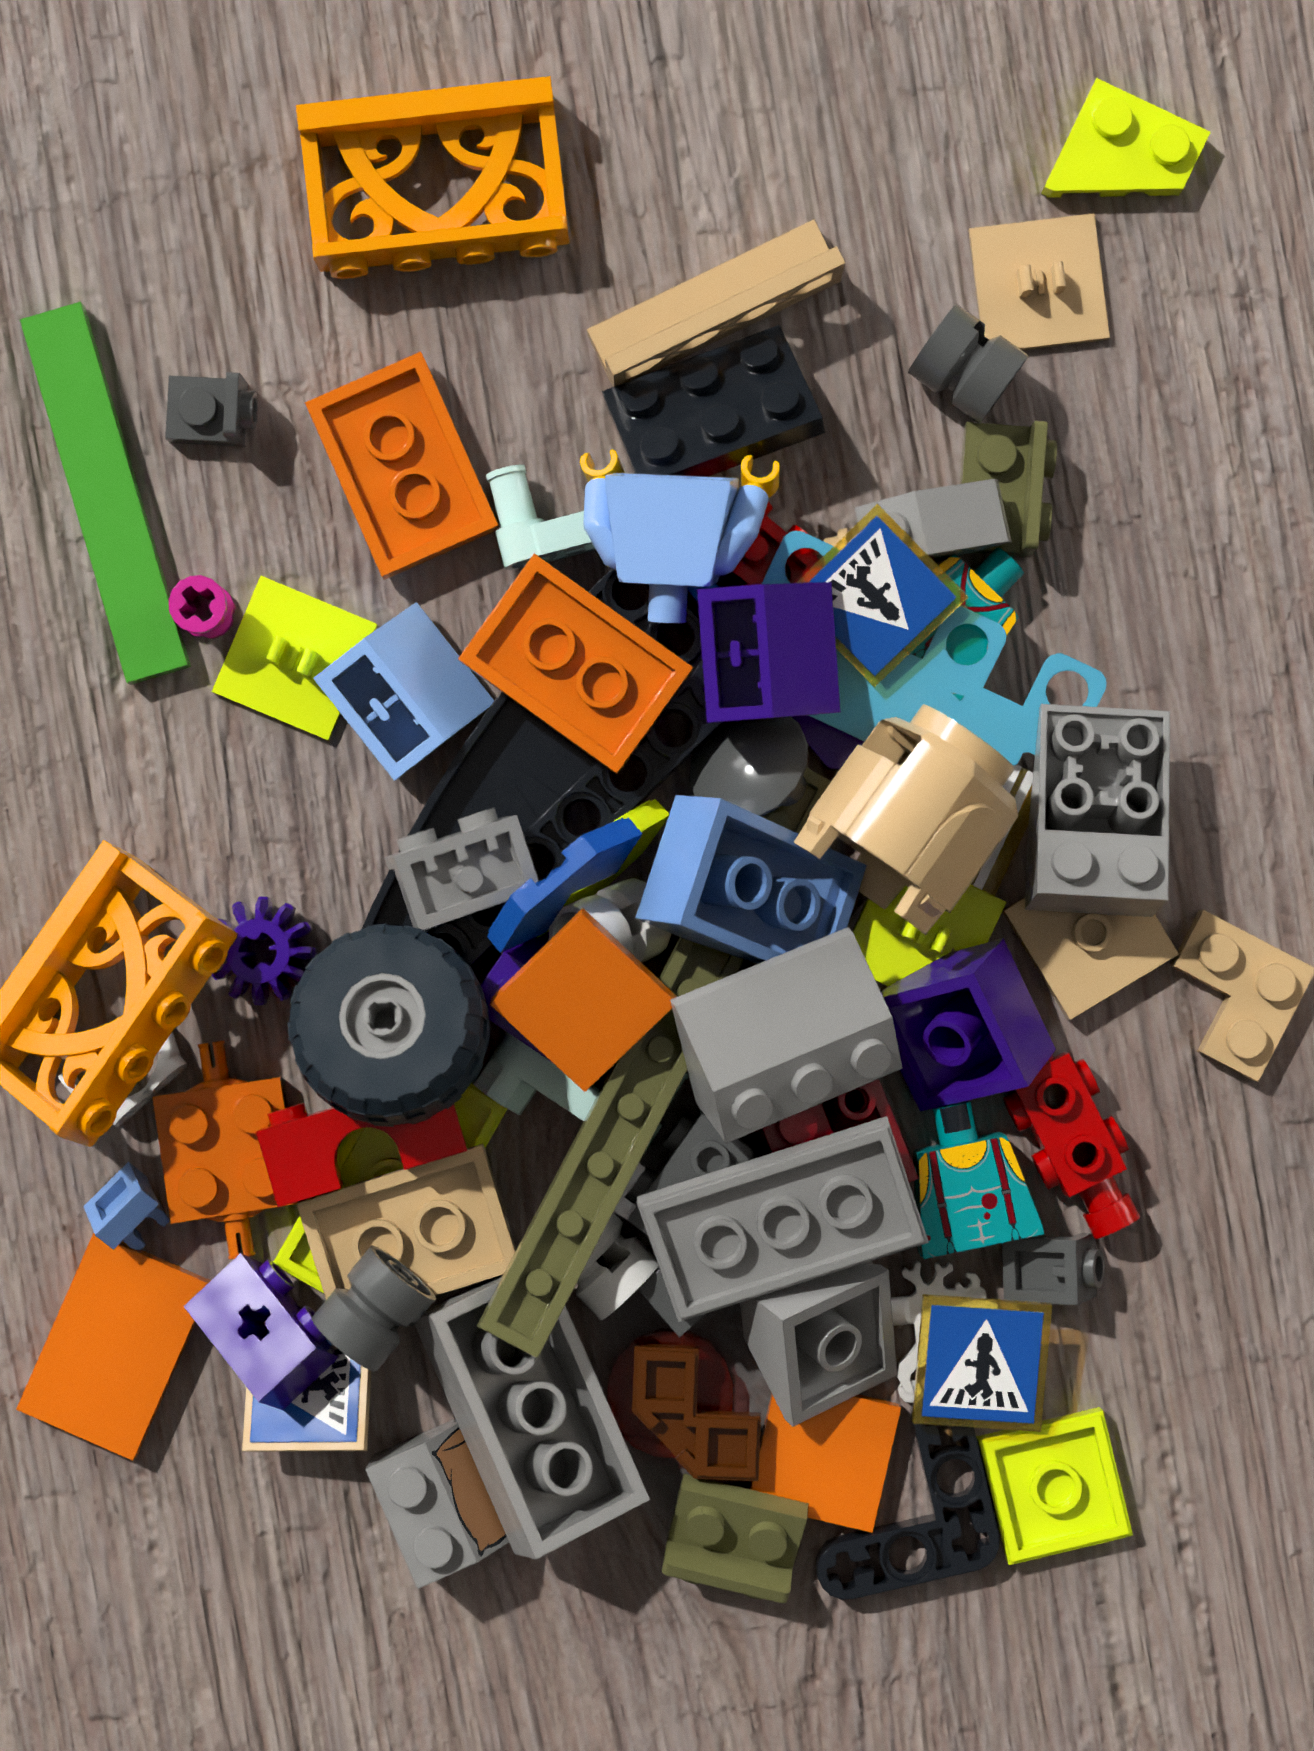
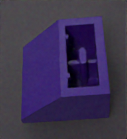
M832 582L759 584L697 589L707 723L841 713Z

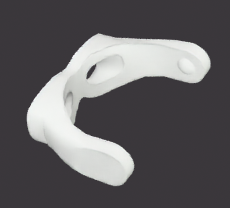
M173 1033L170 1034L159 1050L155 1069L147 1085L141 1091L127 1097L117 1111L113 1123L115 1127L122 1125L188 1066L186 1061L180 1056ZM62 1072L58 1078L66 1089L72 1093L74 1089L66 1085ZM76 1078L75 1087L80 1082L78 1078Z

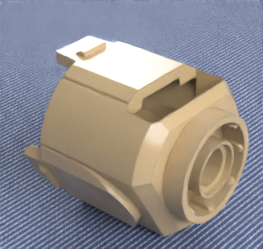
M923 704L910 723L898 717L882 719L878 722L862 746H856L809 813L810 816L794 840V843L818 859H821L838 837L860 854L857 861L867 865L858 892L885 910L903 888L907 886L908 890L894 912L926 935L944 911L950 913L1018 818L1016 799L1003 788V785L1015 768L1004 756L971 731L936 709Z

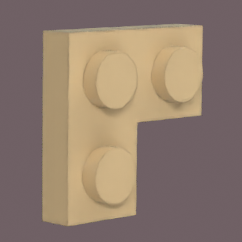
M1199 910L1178 949L1179 955L1174 957L1170 965L1176 970L1226 995L1197 1052L1253 1081L1259 1082L1314 976V967L1205 910Z

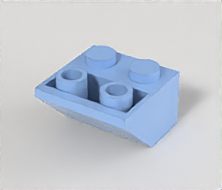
M417 602L366 636L313 678L394 781L473 721L494 702L493 698L471 670L459 662V655Z

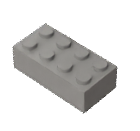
M500 1275L430 1307L420 1320L415 1323V1327L514 1554L538 1559L649 1501L650 1498L566 1305L538 1358L477 1327L503 1275Z

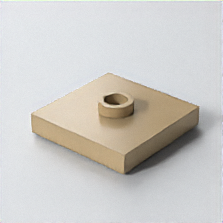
M1025 897L1002 911L1068 1020L1073 1019L1179 955L1156 915L1153 917L1025 910Z

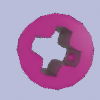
M202 575L189 576L179 581L172 589L168 600L169 612L174 622L192 636L216 639L224 635L233 625L235 603L231 595L213 579ZM199 595H202L209 601L212 600L208 606L213 615L206 621H203L196 615L192 616L196 612V607L192 601Z

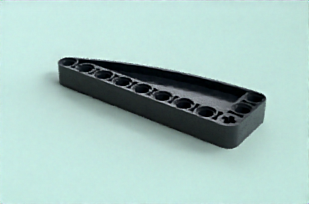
M613 569L603 576L589 591L590 594L656 641L660 631L666 626L673 624L684 626L693 636L694 643L691 649L684 655L678 656L693 667L692 672L630 756L642 762L647 771L646 781L640 788L635 791L625 792L614 787L610 781V769L501 692L453 759L427 800L408 836L434 828L437 839L461 831L458 819L495 808L498 818L517 815L527 847L535 845L547 847L554 856L555 864L553 869L560 867L566 859L562 851L580 837L571 834L565 827V813L571 805L580 801L591 802L600 811L601 820L598 828L612 823L615 819L638 807L724 722L707 723L700 620L687 607L685 623L648 621V600L639 609L631 611L622 609L615 603L612 597L614 589L621 583L618 580L617 571ZM667 714H681L688 719L692 726V736L682 746H666L656 736V724ZM394 869L389 870L362 929L378 924L391 926L408 925L413 927ZM474 913L424 930L433 937L447 933L457 938L462 949L461 956L471 968L494 947L487 937L491 926H486L479 922Z

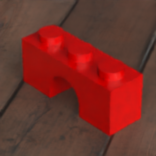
M305 1103L268 1113L270 1126L256 1131L277 1207L341 1189L344 1183L338 1166L337 1152L342 1139L356 1129L376 1128L388 1134L398 1147L404 1170L467 1151L455 1104L449 1109L446 1108L431 1116V1119L416 1124L408 1123L387 1127L375 1126L368 1122L355 1120L335 1110L333 1107L308 1114Z

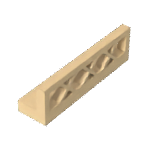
M815 219L588 328L587 335L612 387L657 371L839 283L842 278L845 261L837 246L831 249L828 248Z

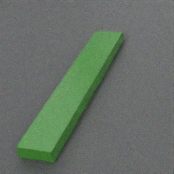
M77 302L20 319L126 683L133 685L190 668L191 665L180 627L174 622L169 612L168 600L170 593L86 308L81 302Z

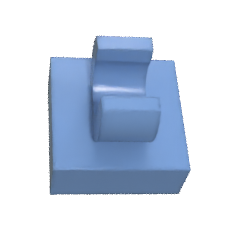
M130 1162L83 1206L95 1236L113 1250L123 1240L130 1248L141 1250L146 1244L136 1227L147 1217L153 1218L163 1227L169 1223L167 1214L162 1204L157 1200L147 1176Z

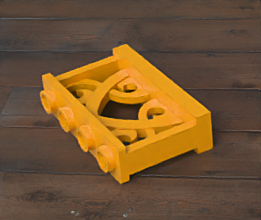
M551 76L296 105L312 236L313 259L320 272L330 271V275L333 278L350 279L368 274V267L393 264L396 271L411 272L431 267V260L456 257L457 263L481 264L492 261L495 258L494 253L519 250L520 255L523 257H543L556 253L558 251L557 246L570 243ZM540 122L545 169L530 162L515 160L523 124ZM480 129L484 133V139L480 144L476 145V149L492 150L490 156L474 154L464 149L460 145V138L464 131ZM438 134L444 149L455 161L470 169L482 171L468 192L439 218L414 206L386 183L399 177L412 165L418 155L423 135ZM396 139L400 142L402 146L400 155L391 163L375 169L371 163H378L388 159L387 155H382L377 151L379 141ZM338 145L339 151L353 178L337 184L326 193L321 147ZM508 174L530 179L543 192L544 203L542 209L532 219L515 221L506 217L504 207L509 201L520 200L526 204L523 193L517 187L504 183ZM363 191L369 199H365L355 206L351 213L350 222L352 224L360 217H368L374 222V229L365 238L348 240L339 235L334 229L332 223L333 215L338 205L345 198ZM485 212L489 224L470 226ZM394 221L412 233L392 235Z
M103 840L0 989V1085L45 1122L50 1130L59 1137L88 1147L93 1146L99 1137L106 1133L113 1125L117 1111L136 1083L148 1074L153 1065L154 1057L174 1028L178 1027L186 1019L192 1002L209 977L223 965L229 948L237 938V933L158 875L153 868L141 859ZM144 888L163 904L150 910L141 918L133 901L141 889ZM181 920L184 923L185 929L177 941L168 935H158L149 940L148 935L164 922ZM173 941H176L166 957H164L166 947ZM105 942L112 945L107 950L98 953ZM125 958L127 985L123 1015L97 1028L74 1033L79 1016V1002L74 986L86 969H105ZM61 1007V1016L59 1020L57 1018H54V1015ZM28 1054L44 1057L36 1083L18 1069ZM62 1059L65 1060L63 1066L64 1081L68 1087L74 1089L64 1104L59 1101L55 1089V1078ZM82 1071H86L80 1082L75 1087V1081L77 1076Z

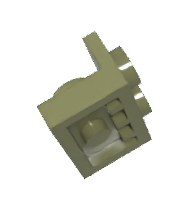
M1034 421L1030 427L966 422L963 434L960 484L998 479L1012 540L1010 543L972 553L991 554L996 548H1000L1009 556L1030 557L1038 549L1039 541H1048L1052 522V504L1042 502L1044 478H1053L1057 458V441L1047 439L1048 422Z
M683 1474L667 1534L662 1573L691 1584H704L741 1593L753 1599H766L786 1603L791 1590L792 1569L807 1522L809 1503L709 1479H694L691 1475Z

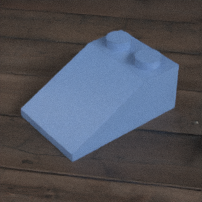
M675 795L635 918L686 940L759 964L847 928L867 865L830 848L827 849L821 859H818L794 843L798 833L724 799Z

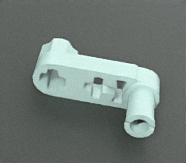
M525 465L507 466L486 474L500 524V529L496 530L495 534L506 570L524 568L534 553L544 561L550 562L596 550L584 530V511L547 521L537 518L525 475Z
M506 1032L475 1082H473V1085L485 1095L518 1115L522 1114L536 1091H539L583 1121L600 1091L599 1088L592 1085L584 1092L554 1063L508 1032ZM688 1072L685 1073L675 1094L677 1093L685 1079L687 1080L689 1078ZM659 1123L645 1152L647 1151V1149L659 1133L660 1129L662 1128L663 1125L661 1123Z

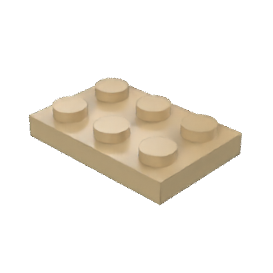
M483 1143L467 1148V1151L406 1170L403 1168L296 1203L326 1299L336 1288L348 1290L351 1288L347 1275L371 1245L379 1247L400 1261L420 1278L435 1296L503 1275L516 1252L515 1243Z

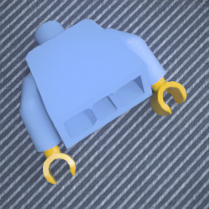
M614 449L610 450L611 461L609 465L602 470H595V464L590 453H584L580 458L581 469L588 481L585 486L584 530L603 563L617 571L619 582L649 584L648 621L686 622L688 586H712L717 583L719 576L734 571L758 536L768 504V498L773 496L779 488L780 464L778 461L775 460L773 462V470L768 476L758 478L751 475L753 455L745 456L741 462V487L738 489V478L625 473L618 454Z

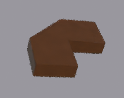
M635 1343L632 1412L662 1441L676 1457V1460L694 1479L759 1481L760 1412L697 1410L699 1346Z

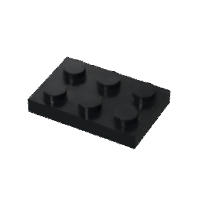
M780 325L602 391L606 407L634 474L709 477L741 465L743 458L747 455H753L754 460L825 433L823 417Z

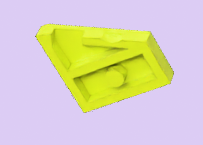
M1096 78L1041 194L1049 198L1061 197L1063 193H1099V197L1125 196L1131 192H1143L1148 196L1180 195L1208 139L1210 131Z

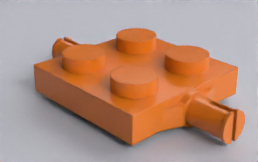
M225 1040L212 1042L215 1067L212 1062L210 1042L197 1044L204 1082L195 1085L187 1091L152 1097L170 1223L199 1219L224 1222L229 1253L228 1259H235L240 1254L237 1233H240L243 1255L248 1257L254 1256L256 1252L253 1246L250 1217L257 1215L265 1209L277 1207L256 1131L270 1126L268 1113L286 1108L281 1077L246 1081L233 1077L229 1078L224 1046Z

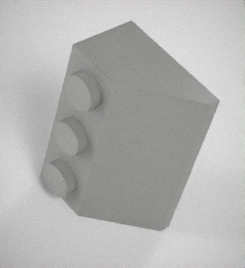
M848 927L670 1000L695 1102L725 1143L902 1069L892 1015L856 937Z

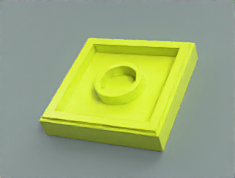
M1100 1407L1034 1422V1424L1030 1423L976 1436L1008 1565L1133 1536L1104 1413Z

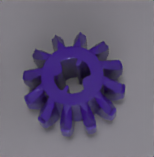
M262 896L258 897L255 905V919L249 907L244 902L239 901L232 905L233 914L239 924L238 926H235L230 921L218 919L237 933V938L228 950L227 963H224L212 974L215 980L228 978L232 974L236 975L228 992L229 996L234 999L243 996L252 983L253 1003L260 1006L266 1005L268 1001L269 985H271L280 1000L283 1001L291 998L292 990L285 976L288 975L299 982L306 969L296 965L297 958L312 959L318 954V949L315 947H298L297 939L307 936L312 932L313 928L309 922L299 923L290 929L287 927L294 917L295 906L285 903L279 908L272 919L273 905L271 898ZM270 936L275 944L270 946L269 949L277 950L273 963L260 962L255 966L251 962L250 957L256 955V953L248 952L250 941L252 939L265 940Z

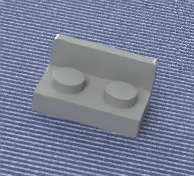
M490 808L458 819L460 832L437 839L434 828L396 840L400 852L384 858L388 870L394 869L413 927L425 930L506 902L510 895L530 878L535 883L539 882L517 815L498 818L495 808Z

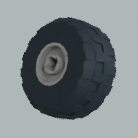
M371 925L352 933L348 932L333 940L332 944L320 954H316L306 966V970L298 985H295L290 1001L289 1022H287L289 1042L294 1051V1060L307 1083L321 1099L335 1110L355 1120L368 1122L375 1126L394 1127V1125L408 1123L416 1124L431 1119V1116L446 1108L449 1109L462 1098L461 1095L473 1081L475 1082L483 1067L482 1062L490 1041L489 1009L482 986L472 968L455 949L441 938L437 939L427 934L423 929L408 925Z

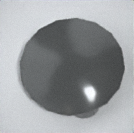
M791 716L724 721L694 751L691 758L689 781L696 797L721 798L761 817L778 809L780 806H791L797 803L803 797L807 786L803 775L807 768L808 743L801 725Z

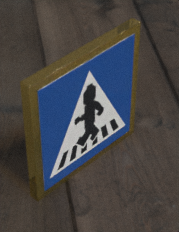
M878 503L796 582H832L836 649L873 687L879 684L969 597Z
M923 1294L912 1422L914 1424L1041 1432L1052 1304L1046 1302Z

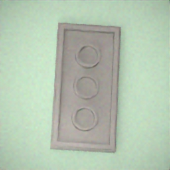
M887 1116L637 1196V1205L678 1322L929 1243Z

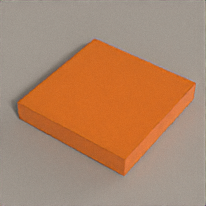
M582 908L491 997L490 1005L578 1087L586 1092L672 1009L670 1000L677 996Z
M771 1393L760 1441L759 1481H751L750 1490L809 1503L807 1518L873 1533L900 1416V1404L858 1394L793 1427L785 1420Z

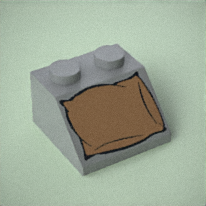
M456 1419L374 1454L365 1468L417 1589L478 1563L509 1543Z

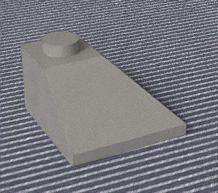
M860 1264L740 1302L744 1340L785 1420L793 1427L897 1376L889 1270L882 1265Z

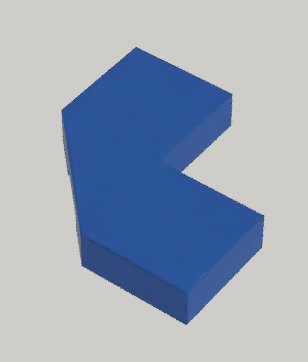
M628 817L625 819L621 818L581 835L562 851L566 859L560 867L551 870L546 879L535 883L530 878L510 895L489 929L487 935L489 940L502 953L546 933L572 893L618 872L642 836L641 831Z

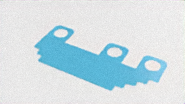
M789 532L782 539L762 584L790 583L785 574V564L788 557L798 549L810 548L818 551L825 559L826 565L840 550L805 532ZM957 606L949 609L944 614L923 659L901 650L875 676L835 636L841 713L809 716L865 742L882 719L898 717L910 723L924 704L943 713L971 731L998 751L1014 766L1018 764L1023 753L1029 752L1035 755L1039 707L1041 704H1050L1046 696V688L1049 680L1055 674L1062 671H1074L1080 674L1088 685V697L1082 706L1088 707L1098 706L1106 690L1107 682L1105 676L1099 670L1065 654L1057 653L1045 660L1023 706L983 688L1005 645L1006 632L999 623L965 607ZM962 624H973L980 627L988 639V649L985 656L979 662L972 665L956 663L951 659L946 649V640L949 633L955 627ZM952 693H956L964 697L959 701Z

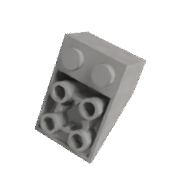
M1053 704L1040 705L1026 845L1025 910L1153 917L1168 901L1170 711Z

